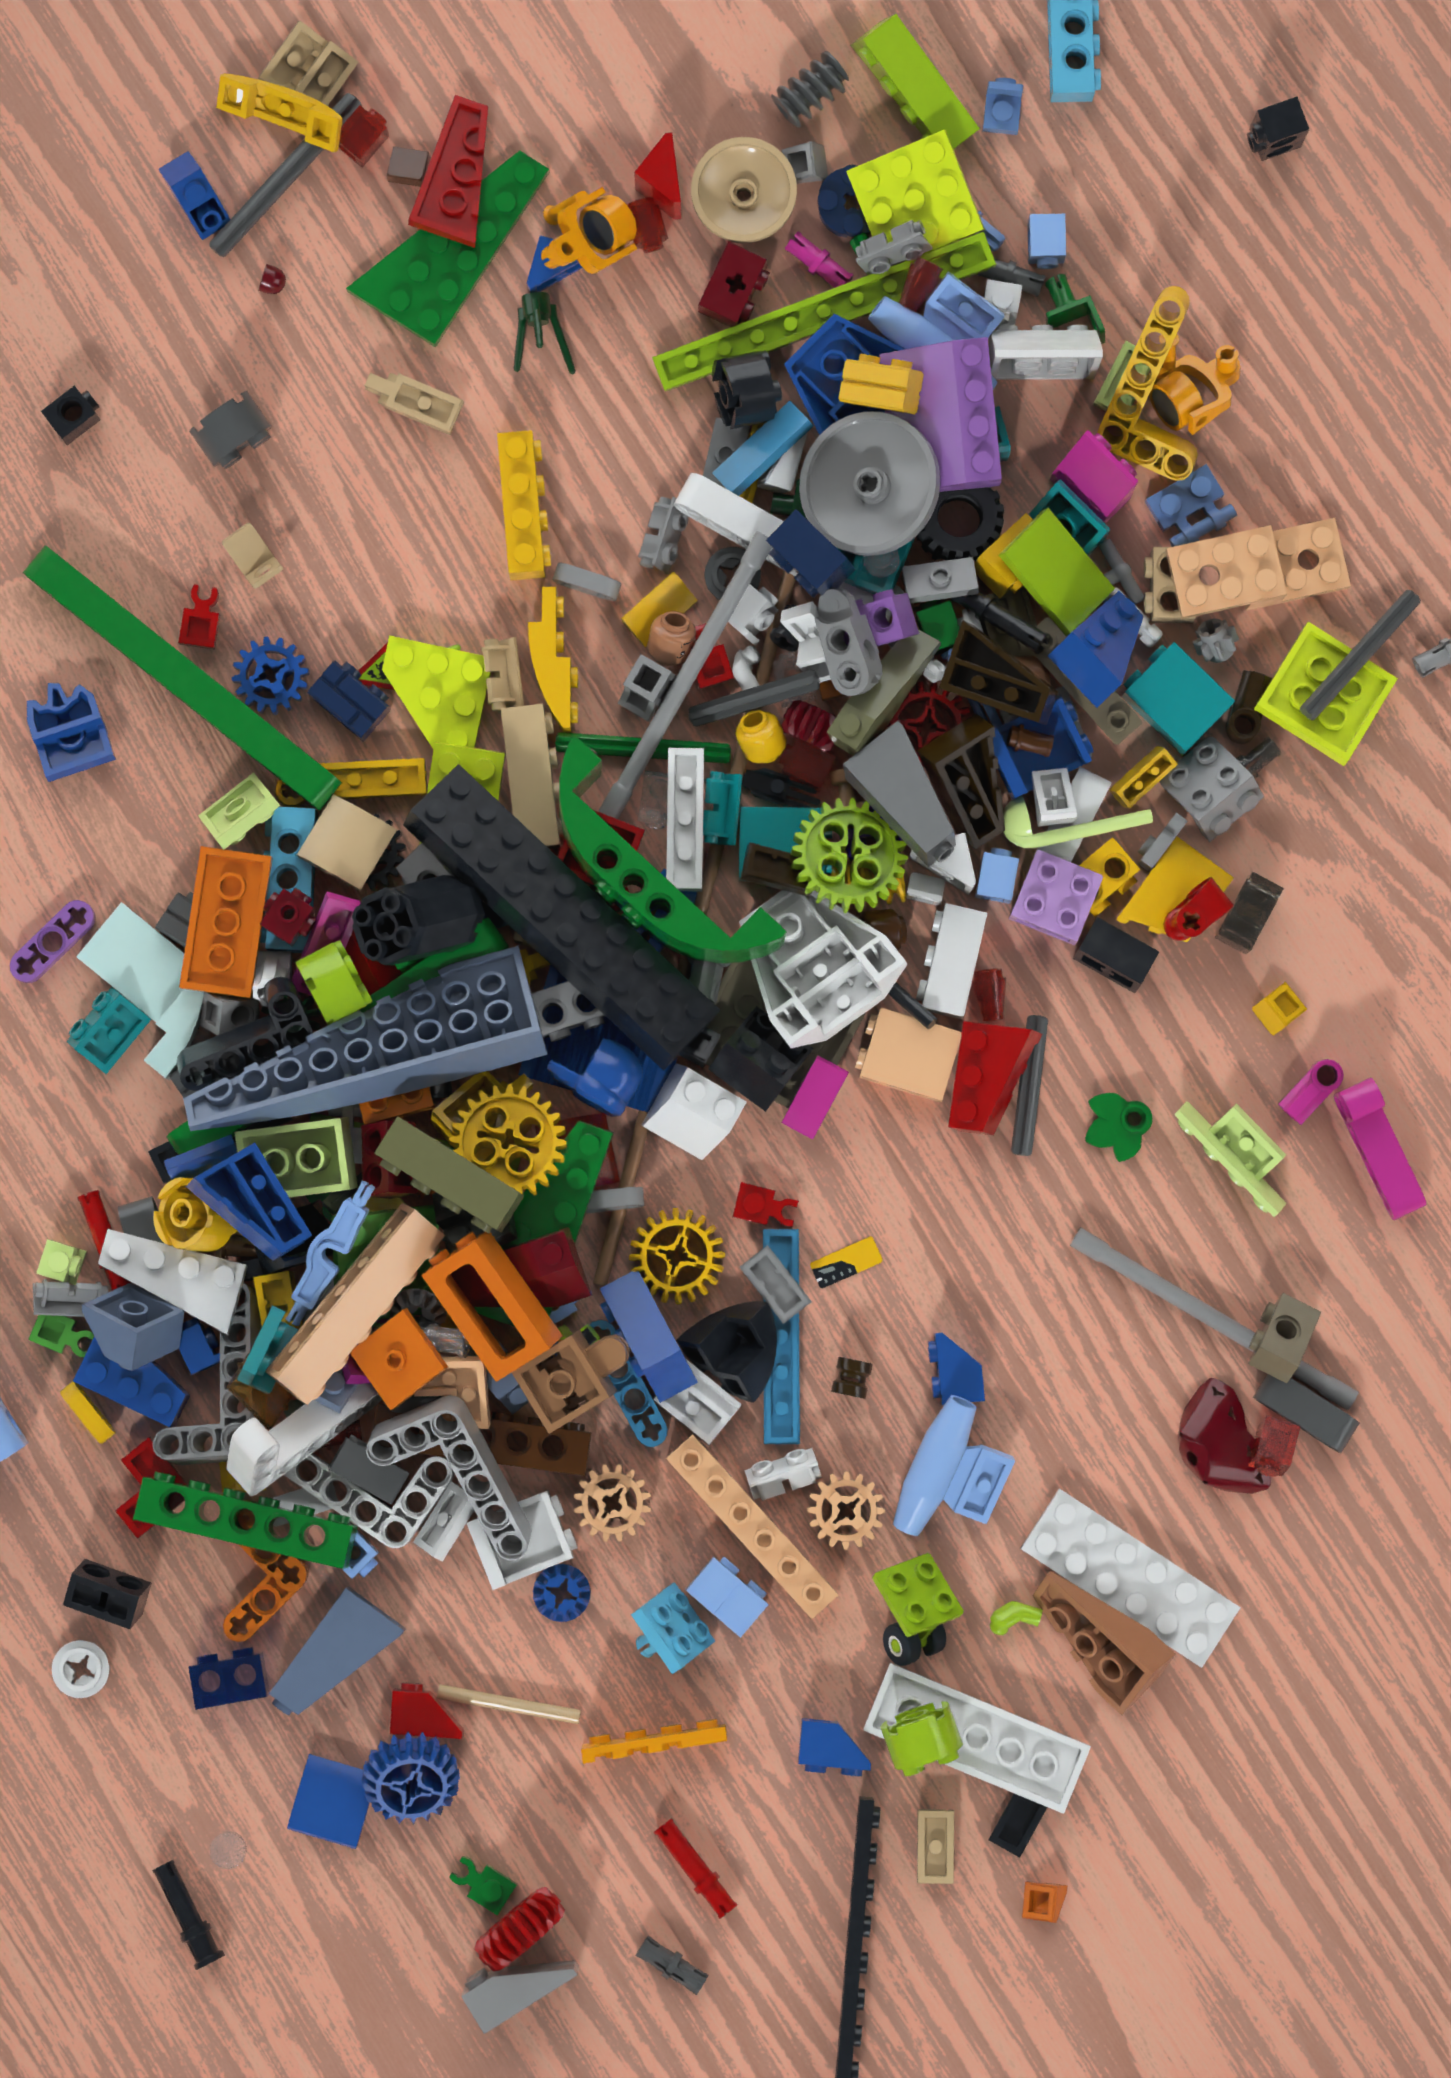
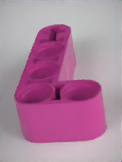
M1370 1077L1334 1094L1337 1108L1392 1220H1397L1426 1206L1424 1194L1382 1109L1385 1107V1102L1373 1078Z

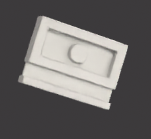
M686 1359L698 1383L661 1403L657 1396L653 1400L705 1443L710 1445L742 1404Z

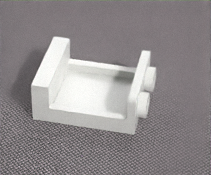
M547 1490L518 1502L532 1530L527 1551L519 1560L509 1561L499 1556L479 1518L467 1522L492 1590L574 1558L572 1550L578 1547L571 1529L564 1530L559 1517L565 1514L557 1495L551 1497ZM502 1508V1509H499V1510H496V1512H503V1511H505L503 1508ZM506 1536L512 1542L521 1541L517 1536Z

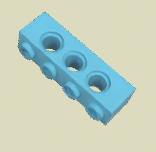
M1047 0L1050 102L1093 101L1095 90H1101V70L1094 69V56L1100 55L1099 34H1093V21L1099 20L1098 0ZM1069 22H1077L1082 26L1083 32L1076 35L1070 34L1065 29V25ZM1071 56L1079 57L1084 62V66L1080 69H1072L1067 65L1066 59Z
M278 807L272 817L265 821V837H271L270 851H264V855L273 857L267 900L274 892L280 894L283 888L279 885L280 876L286 871H293L297 874L298 881L293 888L286 890L291 893L294 888H297L313 899L309 905L314 907L315 867L296 855L318 820V812L315 808ZM287 836H295L299 839L298 849L291 854L281 851V842ZM262 927L260 943H266L265 949L267 951L302 953L310 932L306 937L300 935L292 947Z

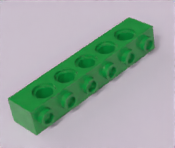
M155 1471L154 1477H143L133 1520L336 1568L346 1569L349 1567L358 1526L349 1524L350 1517L329 1512L328 1518L314 1515V1508L294 1504L293 1510L279 1507L280 1500L259 1496L258 1502L244 1499L246 1492L230 1488H224V1492L221 1494L209 1491L211 1484L196 1480H189L187 1486L175 1483L176 1476ZM175 1492L180 1493L185 1499V1507L179 1513L172 1511L169 1506V1499ZM210 1500L215 1501L220 1507L219 1517L215 1521L208 1520L204 1515V1506ZM244 1509L251 1510L255 1516V1523L248 1530L241 1527L238 1521L239 1514ZM279 1517H284L290 1524V1531L284 1538L278 1537L273 1530V1524ZM314 1525L320 1526L325 1532V1539L319 1546L313 1545L308 1539L309 1529Z

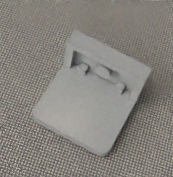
M1214 737L1205 738L1177 762L1178 765L1159 781L1162 787L1193 817L1201 834L1209 842L1218 835L1225 833L1232 823L1244 813L1254 809L1258 802L1264 798L1254 776Z

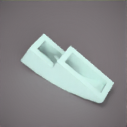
M183 989L155 1023L166 1034L143 1061L169 1081V1075L178 1070L176 1061L179 1053L185 1048L192 1046L200 1028L204 992Z

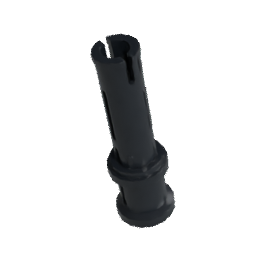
M171 1860L152 1871L155 1873L183 1932L180 1933V1939L182 1943H187L196 1961L194 1967L198 1970L225 1956L223 1950H218L209 1931L212 1928L210 1923H207L206 1920L202 1921L174 1864V1860Z

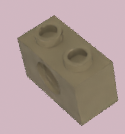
M1282 1293L1275 1304L1269 1302L1260 1319L1261 1322L1265 1323L1262 1331L1257 1329L1248 1348L1253 1350V1354L1248 1364L1288 1383L1301 1363L1321 1311L1285 1293Z

